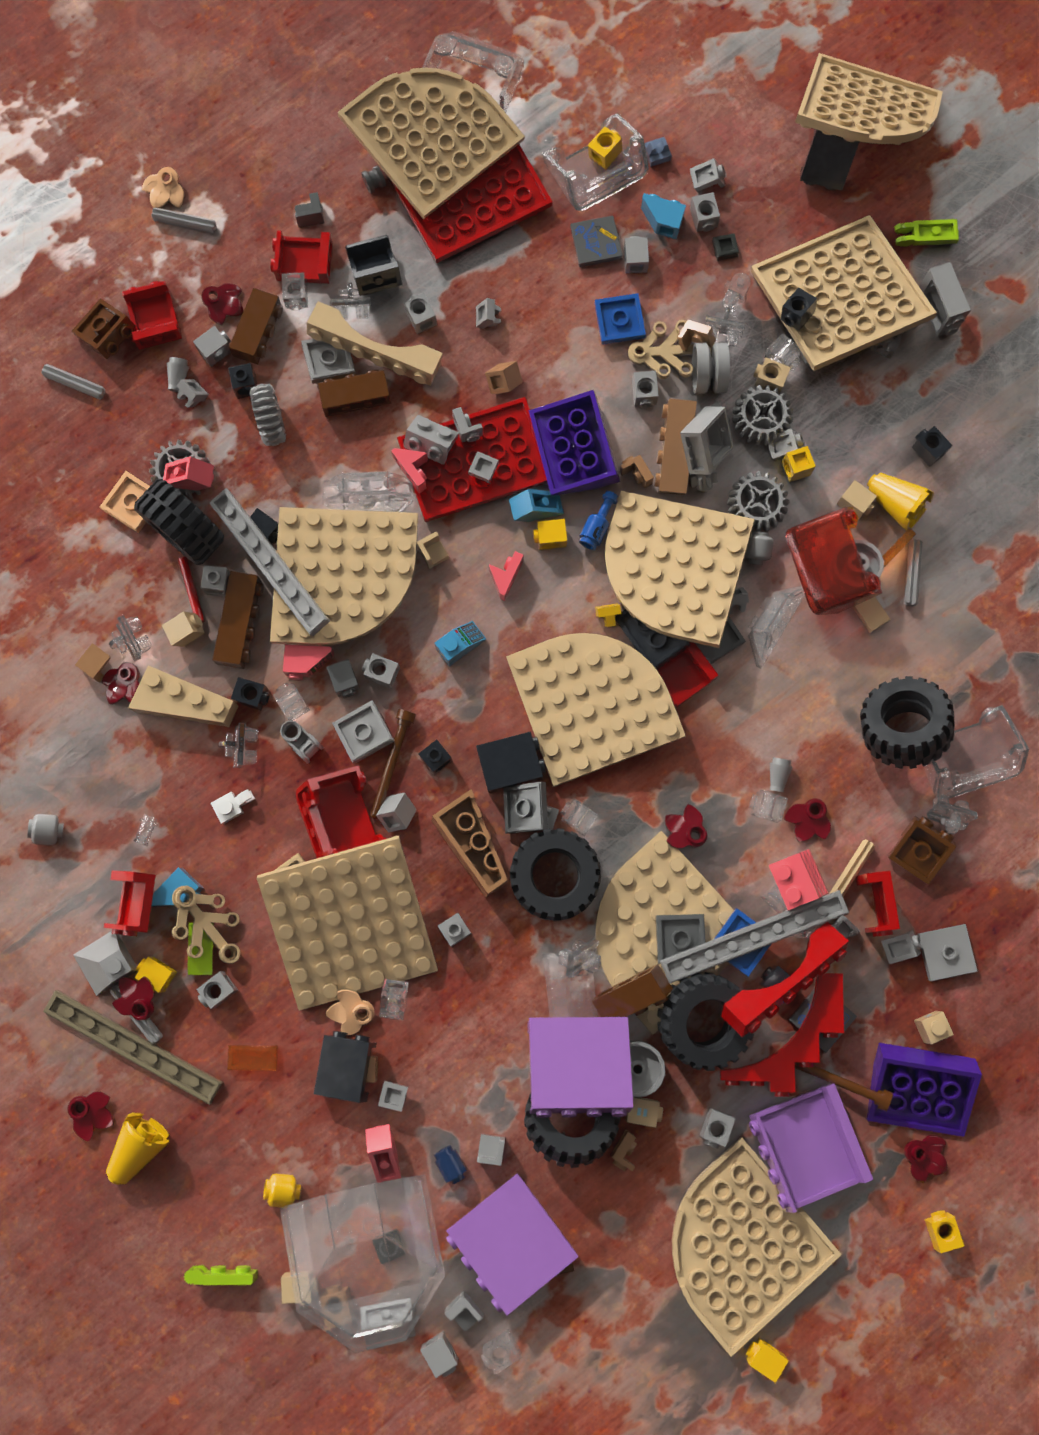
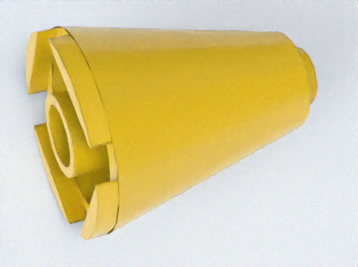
M884 473L874 474L867 483L868 490L877 496L875 500L906 531L909 530V527L913 528L927 510L925 508L926 501L931 503L934 496V491Z
M130 1113L127 1115L106 1169L110 1182L116 1185L128 1183L167 1146L169 1134L155 1119L150 1118L149 1121L142 1119L144 1114Z

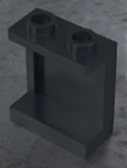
M814 129V136L804 166L800 170V181L807 185L816 184L824 186L832 191L836 189L842 191L860 141L848 142L843 137L826 135L822 131Z
M388 235L345 246L359 296L403 285Z
M531 731L476 746L488 794L497 792L498 789L528 781L542 780V773H546L543 759L538 760L536 751L540 750L537 737H532Z
M333 1031V1035H324L314 1094L357 1103L367 1102L369 1092L364 1091L371 1050L376 1048L377 1043L370 1042V1037L356 1035L355 1039L347 1038L348 1033Z

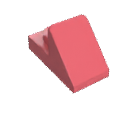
M398 448L391 450L393 459L420 494L427 489L425 482L427 477L419 468L428 461L427 453Z
M515 551L513 557L509 556L503 568L506 571L489 564V572L499 597L503 601H505L524 561V555Z

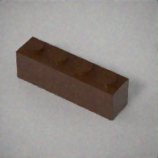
M230 571L212 659L217 665L244 669L245 663H248L250 660L251 651L248 647L249 642L253 641L255 635L253 622L254 618L257 619L259 615L258 597L262 596L264 584L261 583L262 581L258 575Z

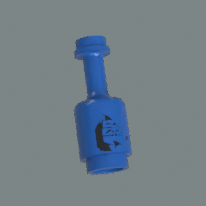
M606 491L603 494L602 498L604 501L598 514H591L588 517L579 537L581 539L579 543L587 549L596 550L609 528L606 516L612 504L617 503L618 495L614 492Z

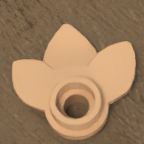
M164 167L159 170L158 174L147 177L143 183L142 190L150 193V202L153 208H161L168 201L180 208L184 200V190L178 184L179 176L173 168ZM170 175L169 181L165 182L164 177Z
M351 990L338 991L337 997L339 1002L331 1005L326 1012L327 1017L342 1023L341 1032L348 1033L347 1035L357 1033L363 1024H367L374 1017L373 1005L368 1001L362 1000L358 993ZM365 1009L367 1012L361 1014L358 1010Z

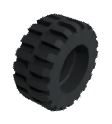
M163 479L156 480L135 502V511L165 540L196 565L203 564L224 542L222 531L188 498Z
M905 676V679H899V677L892 678L889 683L885 681L879 684V689L874 688L869 693V698H865L862 704L863 709L860 712L865 746L871 751V755L876 759L881 758L882 763L888 766L891 763L895 764V768L903 769V766H909V769L917 768V765L921 764L923 767L931 764L932 759L937 761L941 758L942 751L944 753L947 752L951 746L950 742L954 739L955 722L952 701L948 699V694L943 689L939 690V685L934 682L929 684L927 679L920 677L913 679V676ZM906 712L918 713L929 720L925 727L910 733L897 732L886 725L895 715Z
M559 828L557 830L545 829L540 833L536 832L531 835L526 841L524 840L517 852H515L510 867L512 890L520 905L530 914L544 920L561 921L570 919L583 912L596 897L601 883V865L595 850L590 847L587 840L579 837L577 833L564 831V829ZM549 853H562L572 859L578 871V879L570 893L554 898L544 895L537 889L533 881V869L542 856Z
M705 972L704 975L696 973L691 975V978L686 977L678 980L680 984L677 986L672 984L673 990L668 995V1000L663 1003V1009L659 1008L657 1016L661 1019V1022L657 1023L658 1030L662 1033L661 1039L668 1047V1050L685 1065H690L693 1069L697 1070L704 1068L706 1071H714L715 1066L724 1069L728 1067L727 1062H737L740 1059L737 1055L741 1051L746 1053L749 1048L746 1046L748 1040H753L754 1033L748 1032L745 1036L741 1037L724 1021L721 1031L713 1039L705 1042H695L687 1034L686 1023L691 1010L700 1002L714 999L724 1007L725 1003L741 991L740 988L726 978L709 972Z
M530 1093L525 1108L524 1127H527L526 1135L528 1140L534 1143L533 1148L537 1153L541 1151L544 1154L543 1158L548 1162L551 1159L557 1161V1166L564 1167L565 1164H570L571 1168H578L583 1163L585 1166L592 1164L596 1158L599 1159L605 1154L617 1135L621 1117H614L612 1113H602V1116L595 1117L594 1127L589 1134L578 1138L568 1137L554 1128L549 1117L540 1118L536 1117V1114H530Z

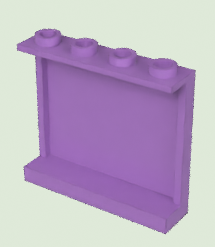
M628 1017L529 1018L527 1028L530 1047V1114H536V1117L540 1118L551 1117V1113H561L562 1117H575L577 1113H587L588 1117L602 1116V1113H612L614 1117L626 1116L633 1109Z
M835 1084L823 1085L749 1115L751 1120L749 1122L750 1130L759 1140V1153L762 1159L768 1163L770 1168L768 1176L772 1184H776L779 1191L777 1195L779 1204L782 1209H786V1212L795 1213L797 1212L796 1209L857 1183H867L874 1180Z
M518 1173L446 1231L449 1234L446 1237L449 1244L454 1250L459 1248L464 1255L461 1258L464 1265L469 1271L474 1269L479 1276L476 1279L479 1286L484 1292L489 1290L494 1297L491 1300L494 1307L499 1313L504 1311L506 1315H509L579 1257Z

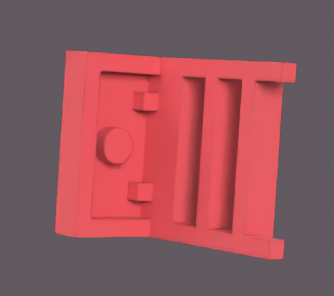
M810 849L769 865L787 910L819 899L828 893Z

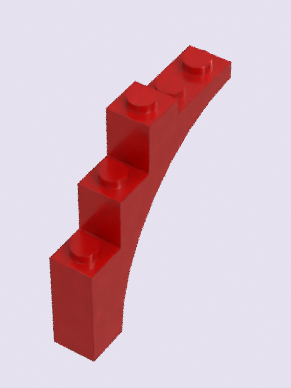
M825 973L823 976H816L815 990L809 1012L801 1027L789 1042L774 1054L757 1063L739 1068L720 1069V1080L725 1081V1085L732 1086L740 1085V1081H750V1086H765L764 1082H769V1091L774 1092L776 1097H789V1092H795V1062H799V1067H814V1063H820L819 1033H823V1037L838 1038V1033H844L843 973Z

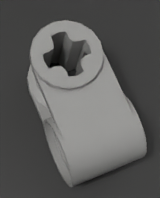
M290 720L281 726L280 733L283 739L307 764L310 762L309 759L319 749H324L297 722ZM290 727L298 728V734L294 738H288L286 735Z

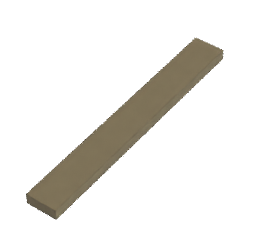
M59 990L54 991L43 1011L209 1105L213 1102L223 1083L158 1045L151 1044L149 1040Z

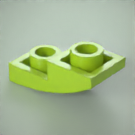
M189 923L188 946L192 940L193 923ZM204 930L201 945L203 947V954L199 958L188 956V975H212L213 942ZM194 946L191 951L193 955H197L198 948Z

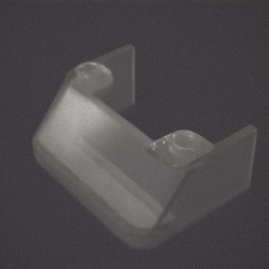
M458 32L438 35L432 43L422 68L437 69L442 57L450 55L495 71L500 77L506 78L500 93V107L506 113L524 71L523 57L518 53Z

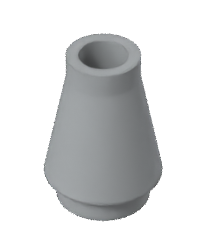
M170 357L169 362H167L169 391H179L177 385L181 379L186 378L189 370L187 360Z
M773 757L772 763H770V790L784 792L785 785L793 768L791 766L792 760Z

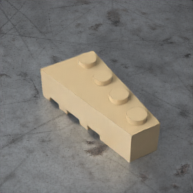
M148 666L128 708L135 713L229 727L238 709V705L230 699Z

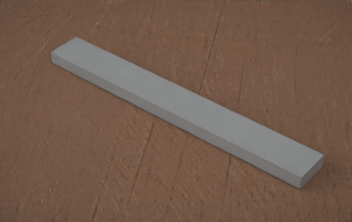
M225 488L209 502L306 631L311 636H314L330 622L329 618L231 491Z
M837 890L814 901L660 960V964L667 980L671 984L848 914L849 911L840 890Z

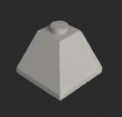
M109 932L73 955L96 996L119 983L120 978H127L137 972V965L119 934H111Z

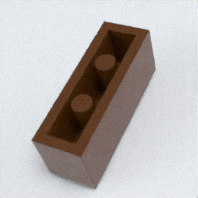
M253 288L229 345V349L234 357L257 365L260 358H264L267 350V341L273 337L275 331L274 324L276 319H279L283 312L279 296Z
M370 370L366 374H350L342 379L335 380L331 378L324 380L322 383H317L325 417L391 404L384 370Z
M656 964L600 992L592 1000V1003L601 1017H628L633 1013L638 1016L647 1011L648 1006L652 1004L659 1006L668 1000L667 996L673 988L659 964Z

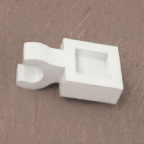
M248 789L236 797L233 792H229L211 802V805L221 824H225L243 814L241 806L253 801L255 797L251 790L249 791Z

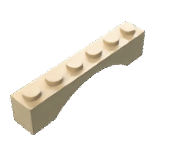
M319 301L307 321V335L314 340L324 341L336 349H343L352 353L355 357L364 358L372 361L377 366L389 368L398 375L413 378L420 384L431 386L441 366L442 352L422 344L411 347H395L374 342L354 330L346 322L338 309Z

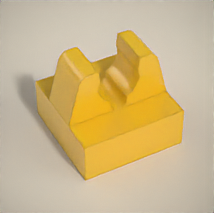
M620 604L595 607L596 616L604 618L605 627L616 626L615 615L621 614Z

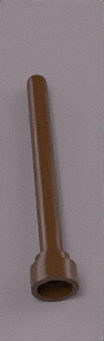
M398 709L396 719H398L397 724L399 725L371 811L373 819H378L376 814L385 801L407 727H410L411 723L414 724L416 714Z
M795 1062V1069L874 1101L873 1104L878 1105L877 1108L888 1111L894 1093L885 1089L884 1091L878 1090L877 1092L819 1067H799V1062Z

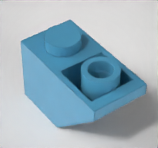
M644 193L641 209L654 232L677 240L686 205L681 204L677 200L670 201L660 198L655 194L649 195Z

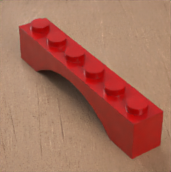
M827 921L810 935L806 957L801 966L790 977L768 988L741 990L724 1004L721 1017L741 1037L745 1036L748 1032L754 1033L766 1017L771 1019L779 1011V1007L783 1003L789 1004L796 997V993L800 989L806 990L813 983L817 975L823 976L830 969V965L834 961L840 962L847 954L846 948L849 940Z

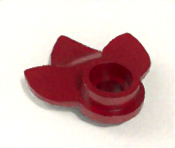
M224 283L219 287L209 286L203 290L201 299L203 304L208 307V315L212 321L223 325L226 315L240 316L243 314V306L237 299L242 292L239 286ZM215 294L217 298L215 300L210 299L209 295Z
M126 662L121 664L118 669H110L103 676L102 684L108 686L106 698L110 705L119 702L124 697L131 703L140 684L138 681L140 673L136 665Z
M817 798L810 799L805 804L791 806L784 816L785 821L795 824L794 833L799 842L810 839L814 834L822 839H826L831 830V823L826 817L827 807L822 800ZM812 806L818 808L817 815L811 813Z
M687 804L683 816L676 814L665 816V825L672 833L666 842L672 847L678 849L687 846L700 847L706 842L707 831L702 826L703 816L694 806ZM693 832L697 833L698 836H699V839H698V840L693 839V838L691 837V833H693Z
M145 976L138 982L132 978H120L119 990L121 997L112 1003L114 1008L124 1016L132 1015L137 1020H146L154 1013L152 999L155 993L151 981Z
M93 1092L87 1097L76 1096L69 1102L68 1114L74 1119L73 1130L81 1139L90 1141L95 1128H108L113 1125L112 1114L105 1108L110 1100L107 1094ZM79 1103L84 1105L85 1109L83 1112H79L77 1109Z
M928 1135L922 1141L912 1140L906 1144L904 1154L911 1163L910 1172L914 1179L925 1183L929 1173L941 1175L947 1171V1161L940 1154L946 1145L944 1139Z

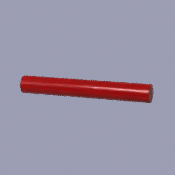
M181 557L178 559L192 612L198 615L203 623L205 620L187 557Z

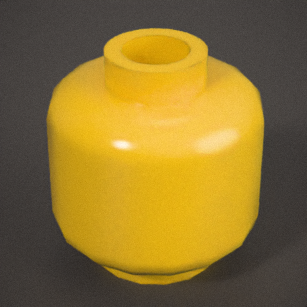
M273 1174L269 1180L266 1179L263 1199L267 1200L270 1207L290 1208L294 1200H299L301 1185L296 1184V1179L293 1175Z

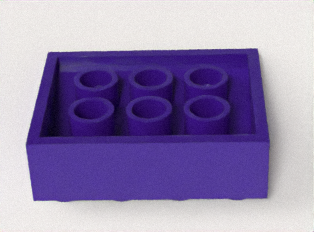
M594 390L529 410L551 496L599 489L620 482L599 401Z
M879 1043L873 1065L870 1089L877 1092L878 1090L884 1091L885 1089L894 1094L887 1112L877 1108L878 1105L873 1104L874 1101L869 1099L867 1121L964 1137L982 1075L976 1059Z

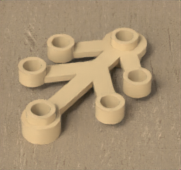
M679 320L676 323L675 330L659 347H651L658 337L665 335L667 329L664 322H656L653 326V331L643 342H635L629 347V359L635 364L645 363L653 371H656L660 379L668 378L671 368L668 364H659L653 358L656 356H660L678 370L680 376L684 378L691 376L693 371L692 364L682 362L674 356L693 353L694 344H690L687 351L681 350L680 345H674L678 340V333L680 331L678 326H685L687 321ZM661 327L663 328V331L658 332L656 328ZM638 349L642 350L643 354H637L635 351ZM687 367L690 371L683 372L682 368ZM661 369H666V370H667V373H666V374H662V373L660 372V370H661Z
M180 886L175 889L172 895V902L178 908L176 926L172 929V936L177 940L185 939L188 936V928L186 927L188 911L194 918L192 940L187 948V955L191 958H199L203 954V947L201 945L204 930L219 949L220 959L225 963L236 962L240 957L239 947L235 944H227L212 923H223L228 927H234L239 923V915L235 912L227 914L202 912L196 905L209 904L212 908H221L225 904L224 896L221 894H196L190 886ZM183 893L187 895L186 902L180 900V896ZM215 897L220 899L218 906L213 902ZM230 915L234 916L235 918L233 924H230L228 922V917ZM178 928H182L184 931L181 937L177 935ZM194 946L198 948L197 955L192 954L191 950ZM227 949L231 951V956L229 958L225 956V951Z

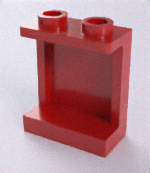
M277 230L276 238H273L272 241L275 257L270 262V269L274 273L276 280L329 284L333 248L330 232H321V238L283 236L282 231Z
M153 281L149 285L131 287L122 292L127 304L130 320L136 326L133 329L132 336L139 350L182 339L171 292L165 281Z
M689 641L691 646L657 670L666 684L675 708L718 677V673L694 642Z
M112 870L110 880L122 881L123 887L117 923H104V928L112 929L111 934L137 937L138 932L147 933L156 878L155 874Z
M891 871L873 872L856 876L857 886L871 884L878 925L876 927L864 928L865 933L872 932L873 937L893 935V930L900 929Z

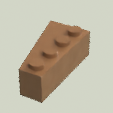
M669 398L667 404H663L662 418H665L664 427L660 429L659 441L663 442L662 450H658L657 455L660 473L655 474L654 487H658V493L685 495L687 493L689 470L680 432L695 418L697 401Z
M472 789L432 816V823L485 897L495 892L507 882V877L482 819L480 809L476 804Z

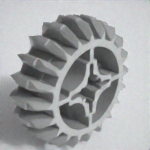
M260 384L252 387L250 398L263 443L266 446H275L285 442L284 423L273 386L270 384Z
M758 385L755 391L750 387L747 393H741V399L736 400V407L732 410V413L735 414L732 421L737 423L735 430H742L740 437L748 436V443L754 439L756 440V446L761 441L767 446L770 442V436L773 437V442L776 443L778 441L777 434H784L786 430L791 428L789 424L793 422V417L790 416L793 414V408H789L790 400L784 401L785 393L777 394L778 388L770 391V386L768 385L763 390L761 385ZM746 407L750 410L749 413L753 416L751 422H749L746 417ZM775 408L779 413L780 423L776 421V417L773 415ZM759 413H760V414H762V413H763V414H766V413H767V416H766V417H765V415H764V417H761V416H760V417L758 418Z
M177 440L176 445H173L169 441L168 448L161 446V453L154 452L157 460H150V464L153 466V468L149 469V473L153 475L150 479L152 483L163 479L165 465L169 462L180 460L176 458L179 456H186L185 458L191 456L209 464L210 460L206 457L205 451L200 450L197 444L192 446L191 442L187 440L183 445L181 440ZM175 488L184 496L187 495L189 499L193 498L192 493L194 492L197 495L201 494L200 490Z
M760 471L756 473L755 477L751 472L747 474V479L741 476L739 483L734 482L732 486L734 490H730L728 494L731 497L727 501V504L731 506L728 510L729 513H736L735 515L754 519L753 527H755L756 532H760L762 527L766 532L770 530V526L776 528L778 521L782 522L784 520L783 514H787L788 508L786 506L790 503V500L785 498L788 495V491H781L784 483L777 485L778 478L769 479V472L764 477H761ZM756 487L763 488L765 491H760ZM743 492L747 494L746 498L749 501L744 508L741 503V494ZM771 497L774 498L776 504V508L773 513L771 512V507L768 503ZM762 500H763L762 504H761L760 502L757 503V504H756V503L753 504L754 501H757V502H758V501H762ZM751 513H757V514H759L761 517H755V516H752V515H750V514H751Z

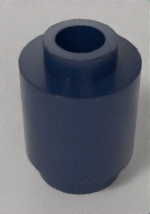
M451 1145L434 1154L435 1164L446 1183L451 1181L454 1185L465 1178L464 1173L467 1171V1168L457 1150H453Z

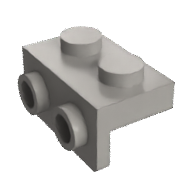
M417 415L406 430L403 446L412 451L425 452L429 459L444 464L447 460L448 452L456 442L459 433Z

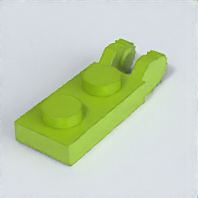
M957 219L919 220L900 223L894 227L897 234H907L912 231V235L898 237L896 239L897 246L957 244L959 241Z
M196 1265L186 1271L184 1280L188 1284L252 1285L258 1279V1269L251 1270V1266L241 1265L236 1266V1270H226V1266L218 1265L212 1266L211 1270H208L204 1265Z

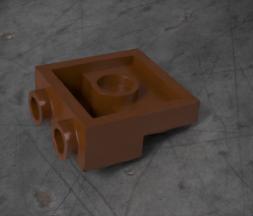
M100 298L71 332L88 344L95 352L108 359L111 355H115L118 352L119 345L124 339L132 336L133 329L136 326L125 314Z
M915 816L901 834L900 840L888 854V858L929 884L957 846L953 841L955 838L953 835L947 833L944 829L941 832L934 829V823L928 818L922 816L919 819Z

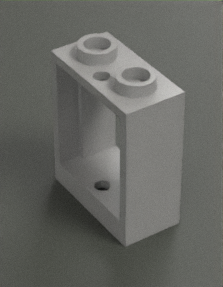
M949 262L929 269L919 286L937 312L936 317L930 320L937 336L943 334L949 336L956 333L971 311L952 264Z
M704 407L680 432L689 474L710 475L734 448L726 407ZM706 431L708 433L710 446H708Z

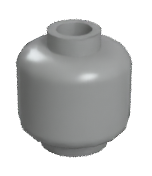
M752 531L745 558L749 559V564L763 565V561L771 559L773 539L768 537L769 533Z
M36 814L33 819H29L27 838H31L32 843L36 845H55L57 839L63 837L64 824L59 823L57 815Z

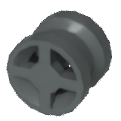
M378 165L374 166L369 172H361L363 181L370 194L375 192L376 188L387 186Z

